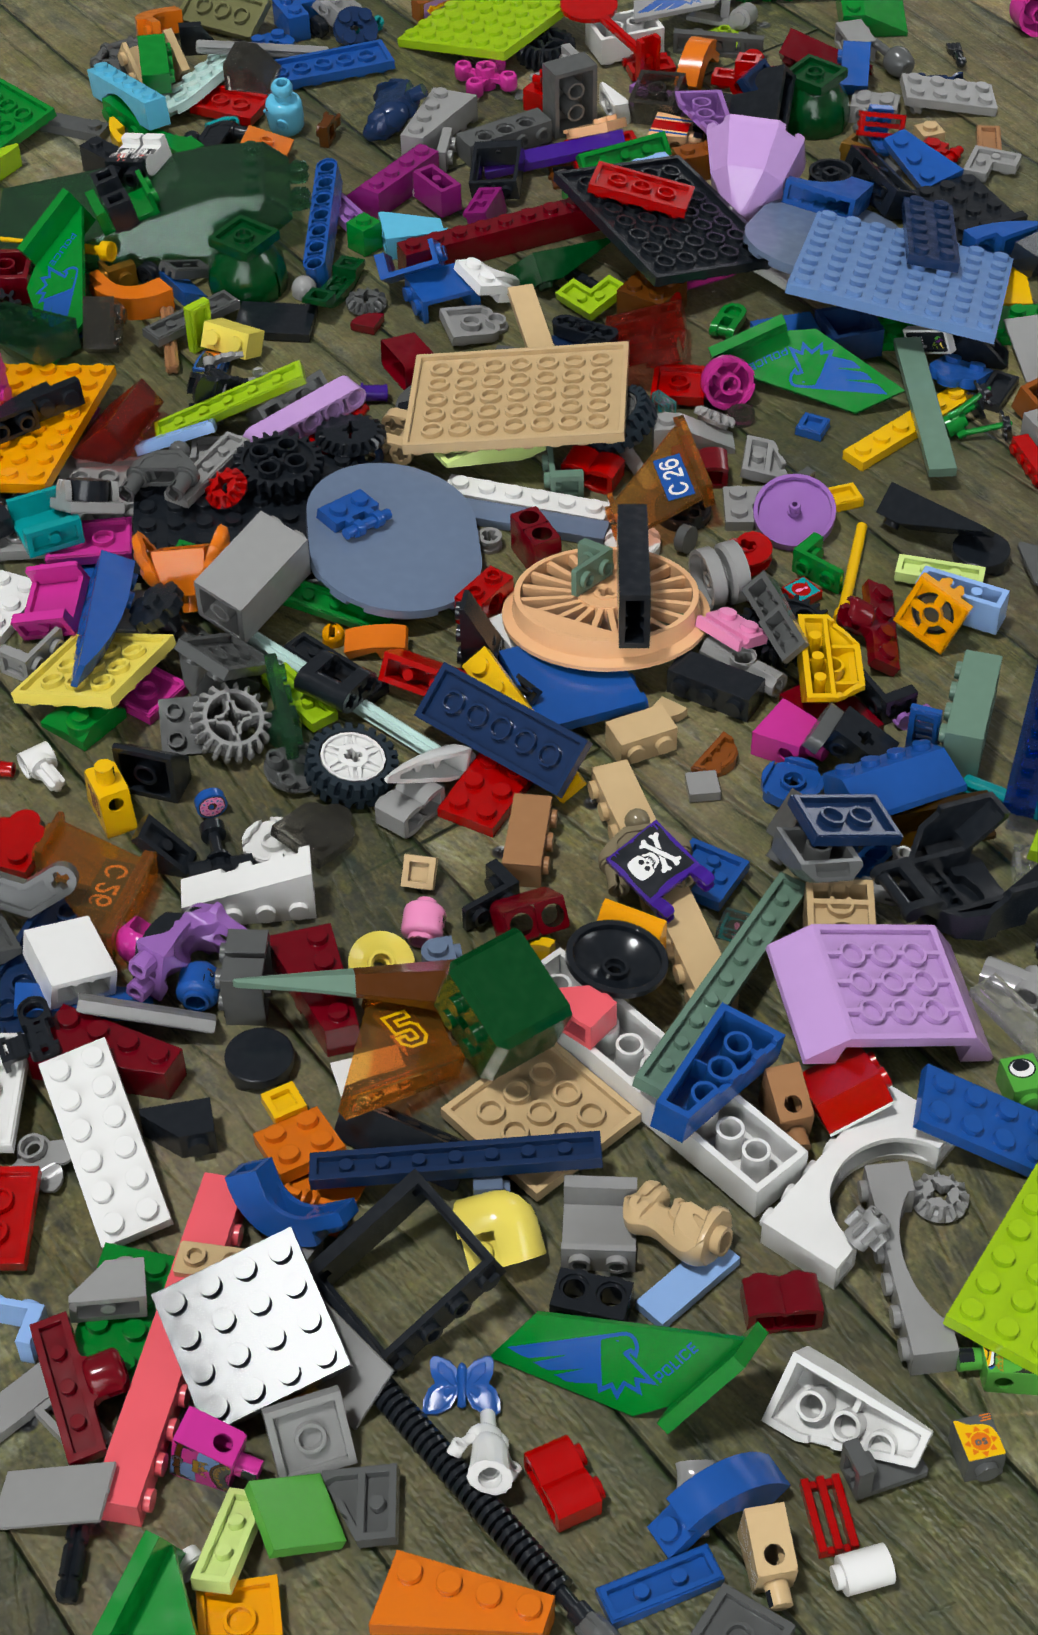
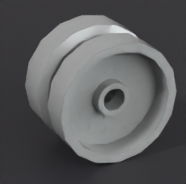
M732 539L715 544L714 549L710 546H705L690 552L689 573L696 581L698 589L706 597L710 611L725 607L726 603L735 605L748 601L741 589L752 581L751 572L744 551L738 542Z

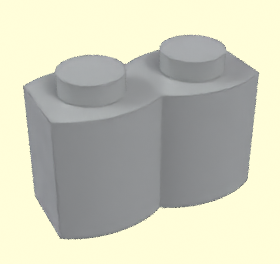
M435 782L397 783L394 790L387 792L377 799L374 807L376 823L405 839L413 836L425 821L438 814L437 807L445 798L444 787Z

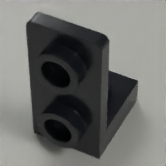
M863 668L865 690L855 695L863 700L868 709L884 725L892 723L893 719H896L900 713L910 712L912 703L917 704L918 691L912 684L885 694Z
M497 859L485 864L486 879L484 883L489 893L462 908L463 928L467 932L481 927L491 920L490 906L494 901L520 894L519 881Z

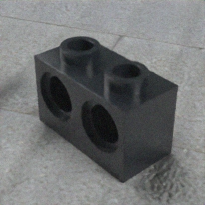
M560 1267L549 1304V1312L628 1322L633 1306L634 1282L625 1281L617 1276L606 1277L588 1273L579 1268L568 1269ZM569 1296H579V1298H570ZM613 1303V1304H616V1305H615V1306H607V1305H605V1304Z

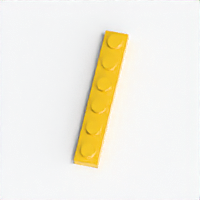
M948 387L938 393L937 398L942 416L948 415L949 412L965 403V394L968 391L959 387ZM911 410L844 449L842 459L860 471H864L917 439L918 436Z
M484 646L462 665L469 676L533 710L487 647ZM577 771L563 798L561 799L558 796L556 798L564 804L582 789L587 782Z

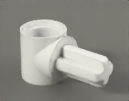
M48 742L39 743L16 755L18 764L27 779L42 780L50 791L60 792L62 787L66 785L65 779L56 769L58 766L57 758Z

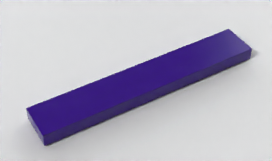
M623 130L610 131L524 150L526 157L524 172L577 161L576 156L578 154L625 142ZM515 165L484 166L486 179L514 174Z

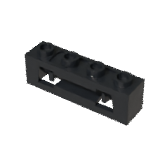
M851 145L845 162L852 166L853 177L874 183L870 205L877 208L881 216L889 221H894V219L903 220L901 208L903 197L916 195V192L872 148Z

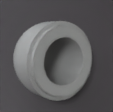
M307 275L298 276L292 283V296L302 301L303 296L312 287L317 288L315 281Z

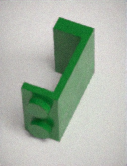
M138 169L135 171L141 188L128 193V196L139 221H142L160 213L156 204L160 202V199L149 177L144 178ZM94 189L84 192L104 236L116 232Z

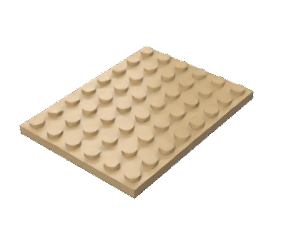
M629 341L417 355L401 445L403 455H422L425 453L448 454L459 451L477 452L479 450L492 449L501 451L509 448L531 449L543 446L560 447L562 445L577 444L585 446L593 443L614 444L625 442Z

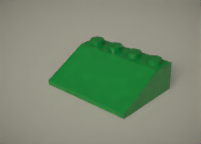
M836 0L838 22L862 19L874 37L908 35L903 0Z

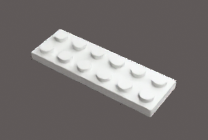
M100 1038L39 1063L43 1080L102 1249L105 1242L124 1246L173 1225L174 1222L106 1038Z

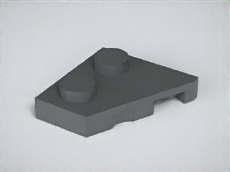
M397 1463L322 1471V1478L359 1548L399 1544L400 1469Z

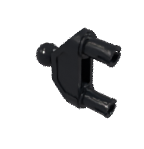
M222 120L207 125L201 135L191 130L186 132L184 137L191 135L204 144L207 166L220 167L222 164L240 167L243 157L237 155V152L228 150L234 142L242 140L248 127L239 126L235 121Z

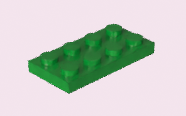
M105 1242L97 1268L105 1260H113L122 1256L144 1257L147 1317L80 1322L77 1325L75 1337L81 1356H90L111 1347L116 1348L124 1360L131 1384L157 1310L151 1294L164 1289L175 1256Z

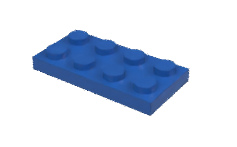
M927 1064L921 1070L913 1128L1029 1177L1038 1162V1111L931 1064Z

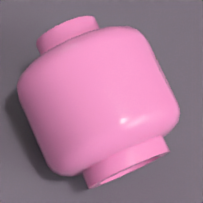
M422 896L417 900L406 904L401 924L403 937L407 939L410 945L421 948L429 939L442 937L446 921L445 909L435 899L427 896Z

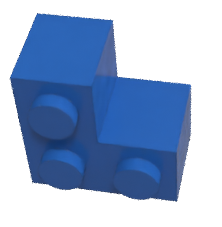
M272 0L274 24L277 28L283 29L285 34L292 36L295 42L311 39L310 18L314 15H319L311 7L316 0Z

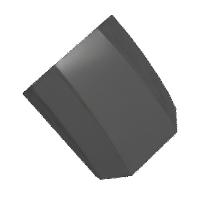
M776 827L771 850L795 876L809 883L853 881L863 867L862 859L852 846L813 847L801 827Z

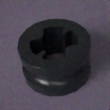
M145 261L136 268L137 278L142 284L158 277L160 278V270L152 261Z

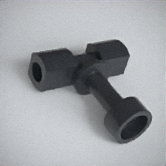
M209 818L200 824L201 839L210 846L211 853L207 856L206 860L187 863L189 877L217 869H223L225 872L235 870L239 863L251 861L254 865L252 853L232 856L230 852L223 850L222 841L226 838V829L221 819Z

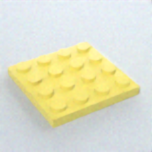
M115 633L103 658L77 688L71 686V678L75 662L74 655L77 649L76 640L79 634L72 635L11 692L14 703L28 704L30 706L40 704L53 705L54 707L114 708L120 704V701L130 691L136 688V685L146 675L151 673L152 669L161 660L167 657V654L176 645L174 635Z

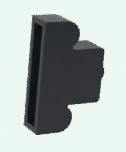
M785 64L762 69L755 79L758 90L734 94L731 98L729 113L780 120L786 124L787 131L796 75Z

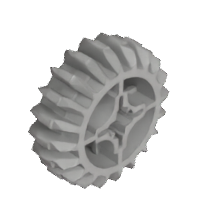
M224 682L220 685L219 690L212 685L208 690V694L204 692L200 694L199 702L196 701L193 704L192 710L194 712L190 714L189 721L193 723L190 727V733L196 734L194 739L195 745L204 743L202 748L203 754L212 751L213 761L217 760L220 755L224 757L225 764L230 762L231 757H234L236 763L239 764L242 763L243 756L250 761L254 758L255 753L260 754L263 751V744H268L271 738L269 733L273 730V724L269 722L273 716L272 713L265 712L268 708L267 702H258L261 697L260 692L252 696L249 694V686L245 687L242 691L239 690V685L236 682L233 684L232 689H229ZM222 705L220 715H215L214 719H207V714L212 709ZM249 727H255V733L250 738L243 741L240 740L243 731H247Z

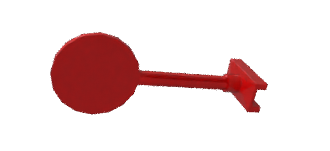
M617 0L560 1V10L565 17L580 23L600 22L634 53L636 57L635 80L639 84L644 83V78L649 76L655 79L659 78L661 37L654 33L635 41L611 19L617 12Z

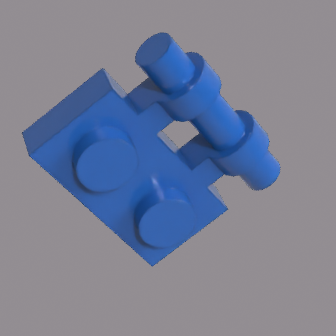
M358 489L318 508L316 518L335 533L342 530L343 537L348 540L352 537L359 538L365 535L367 530L371 528L378 529L384 526L386 521L392 518V512L388 508L382 511L378 510L379 503L363 490Z

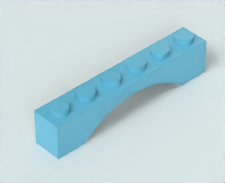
M107 62L96 63L93 68L87 69L93 97L102 101L104 97L112 94L117 95L127 104L139 124L149 131L171 124L166 98L162 94Z

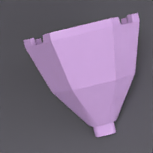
M729 114L725 116L723 123L717 125L712 122L707 125L712 187L747 222L765 204L782 199L786 179L789 176L799 178L805 169V137L799 133L795 134V137L786 131V124L780 120Z

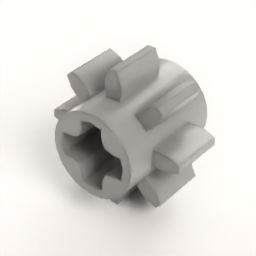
M858 1205L844 1220L849 1226L844 1231L846 1238L855 1248L862 1252L869 1247L874 1252H877L891 1237L886 1231L891 1226L890 1221L881 1210L873 1205L866 1210L861 1205Z

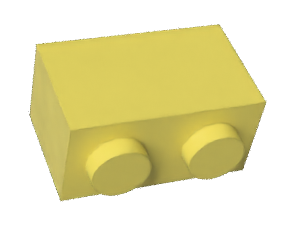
M221 317L206 320L203 326L201 347L220 353L242 351L244 357L240 359L243 360L256 358L262 354L265 331Z

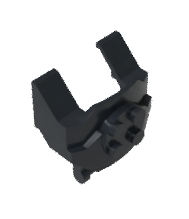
M992 791L939 804L937 810L919 825L908 857L880 863L870 871L872 880L885 889L899 907L900 915L906 923H913L921 918L925 924L935 925L941 933H946L955 939L984 941L995 938L998 931L1024 925L1028 915L1038 907V864L1008 888L1007 891H1004L989 873L983 861L972 854L973 848L1009 818L1010 811ZM897 876L901 878L899 885L892 877Z

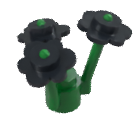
M974 380L973 383L979 390V393H966L965 403L943 417L948 437L956 435L958 439H962L968 435L1001 429L1002 436L1007 441V432H1012L1011 426L1013 422L1010 421L1009 416L1004 415L1002 410H999L1000 423L965 430V427L969 425L965 415L971 411L975 418L979 417L981 420L986 418L984 413L985 403L982 397H984L990 407L993 406L990 398L993 396L991 387H987L985 383L979 385Z

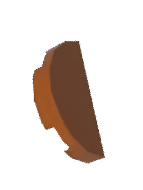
M723 731L693 764L691 772L716 770L717 777H721L732 771L738 761V750L734 744L733 737Z

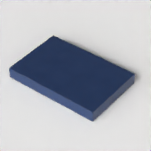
M876 794L790 795L787 803L813 847L899 846L903 839V835Z

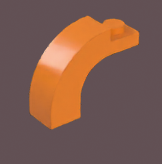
M172 6L152 9L137 14L135 16L137 36L162 34L163 30L172 28L174 34L179 33L178 23H183L182 9Z
M691 36L678 64L674 82L676 86L690 90L702 89L709 61L716 63L719 61L720 53L715 50L716 39Z
M98 269L89 273L91 282L89 290L95 298L97 310L107 316L122 320H145L161 316L160 309L163 306H172L175 310L173 289L159 277L141 285L123 286L112 282Z

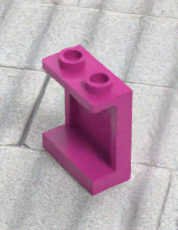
M77 561L26 567L25 573L32 581L25 612L13 614L10 624L24 641L43 639L55 626L62 628L63 636L76 635L90 581L88 574Z

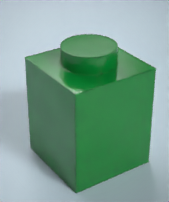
M363 212L346 222L349 249L366 257L383 247L380 220Z

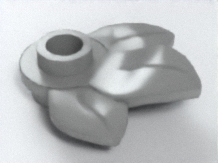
M30 1133L19 1141L17 1145L18 1159L12 1166H39L42 1172L40 1191L55 1193L64 1182L62 1165H66L72 1160L65 1140L49 1141L44 1135Z

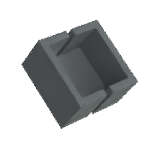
M228 929L226 942H221L219 949V960L222 963V968H217L215 971V989H221L218 997L219 1011H224L226 1025L267 1026L270 998L264 997H271L272 990L233 987V979L275 975L269 930Z

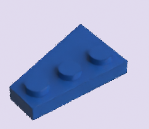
M905 129L883 139L885 149L917 189L922 186H933L941 183L943 180H950L963 175V168Z

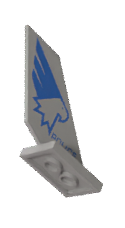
M634 0V23L713 8L718 2L720 18H729L731 0Z

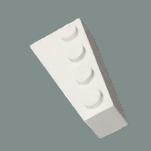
M310 845L299 847L298 853L284 856L283 852L270 855L269 861L253 865L251 861L239 863L235 870L225 872L223 869H217L181 879L182 912L187 911L196 903L215 904L218 901L223 905L227 915L241 925L317 918Z

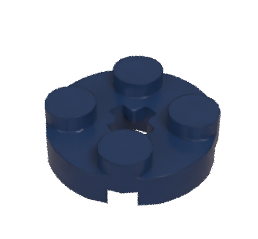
M350 6L339 11L333 24V34L340 45L341 43L344 46L376 40L378 25L370 9ZM353 25L360 28L359 34H356L355 30H351Z

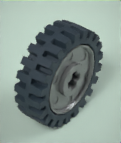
M633 384L630 387L628 386L625 442L614 444L593 443L585 446H589L599 453L610 452L615 454L618 451L621 454L625 452L626 447H629V449L634 447L635 441L640 443L644 439L642 435H648L651 432L650 428L654 427L656 424L655 420L658 417L656 414L657 410L646 391L641 386L637 387Z

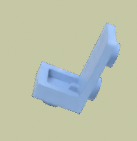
M0 1295V1323L20 1327L15 1339L21 1362L36 1364L38 1355L29 1325L48 1318L45 1305L32 1299L21 1301L5 1298Z

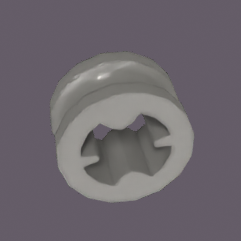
M486 527L478 531L482 553L495 554L502 549V532L499 529Z

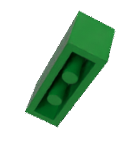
M164 33L137 36L143 84L160 94L172 93L171 83H175L170 42L166 43Z

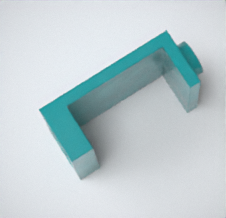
M56 485L6 499L15 532L30 559L85 542L79 515L55 510L50 507V497H56Z

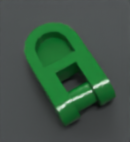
M738 303L724 305L712 320L709 327V335L715 337L721 335L725 336L726 339L737 335L746 322V308Z

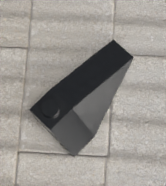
M891 482L876 513L885 517L883 523L896 530L901 525L909 530L986 538H993L995 532L894 482Z

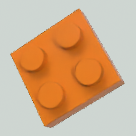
M317 1106L253 1133L255 1145L263 1157L273 1158L283 1185L309 1174L310 1153L347 1150L343 1141Z

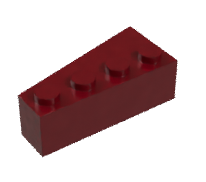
M331 923L270 935L273 965L278 975L343 969ZM289 991L294 999L296 1008L306 1018L310 1030L327 1057L361 1050L359 1023L351 997Z
M63 1004L53 1017L55 1027L50 1029L53 1039H59L63 1049L61 1054L105 1037L126 1093L170 1100L187 1076L182 1048L98 1016L78 1013L76 1011L77 1008ZM44 1047V1048L42 1049L43 1052H46V1051L49 1050L48 1047ZM29 1054L27 1060L32 1079L43 1080L38 1064L49 1059L33 1062Z

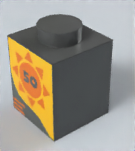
M990 1412L952 1420L948 1443L964 1482L972 1480L989 1481L1002 1474L1007 1453Z

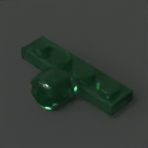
M276 653L264 655L266 678L274 710L270 712L272 716L265 720L273 724L267 729V733L271 737L269 743L276 748L284 746L287 760L298 759V745H303L302 720L296 711L295 705L289 706V703H293L290 685H284L287 682L285 665L278 664Z

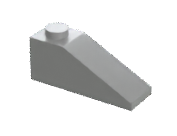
M656 413L658 417L655 420L656 424L652 427L651 437L653 457L671 456L672 449L681 446H690L699 450L705 447H720L726 449L727 454H735L733 432L682 413Z

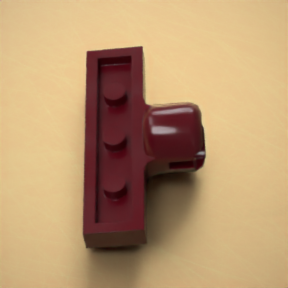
M868 579L862 585L863 599L857 596L847 597L850 604L844 603L840 605L836 615V622L844 630L856 636L862 635L865 638L868 666L894 677L900 670L896 622L893 621L895 617L893 590L884 584Z
M66 1311L30 1324L31 1334L69 1466L86 1464L106 1456L108 1447L97 1412L98 1405L104 1400L127 1392L130 1387L127 1368L119 1351L111 1347L90 1356H81L71 1320Z

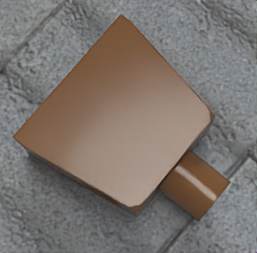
M794 1062L765 1068L758 1097L763 1115L809 1151L811 1144L808 1137L810 1136L814 1121V1110L800 1063Z

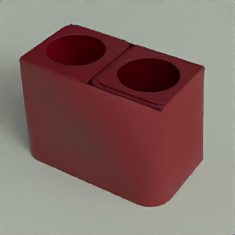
M415 332L381 340L382 365L398 385L405 390L412 385L416 356L419 354H434Z
M537 506L510 514L511 549L526 569L546 557L562 552L561 536Z
M540 887L496 900L490 906V915L496 937L511 929L510 922L519 913L528 914L533 921L532 929L522 932L527 940L570 928L564 896L548 887ZM555 904L557 918L554 922L545 925L542 921V911L547 905Z

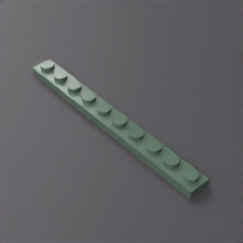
M780 871L637 1072L633 1080V1087L656 1099L660 1097L721 1003L723 1002L731 1006L767 954V945L776 941L803 902L805 883Z

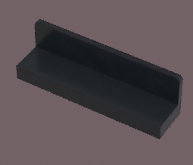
M361 1094L344 1098L334 1128L344 1143L357 1149L464 1141ZM461 1179L430 1182L454 1192L458 1189Z

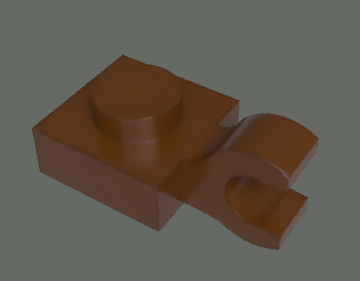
M326 111L323 114L322 121L317 124L316 136L319 137L320 147L329 148L336 137V128L341 125L340 113L334 116L329 115V112Z

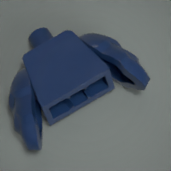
M397 78L379 83L373 95L376 102L373 112L368 115L367 123L363 130V137L370 142L386 141L395 133L400 132L408 119L417 112L420 100L428 96L425 85L421 83L414 87L410 80Z

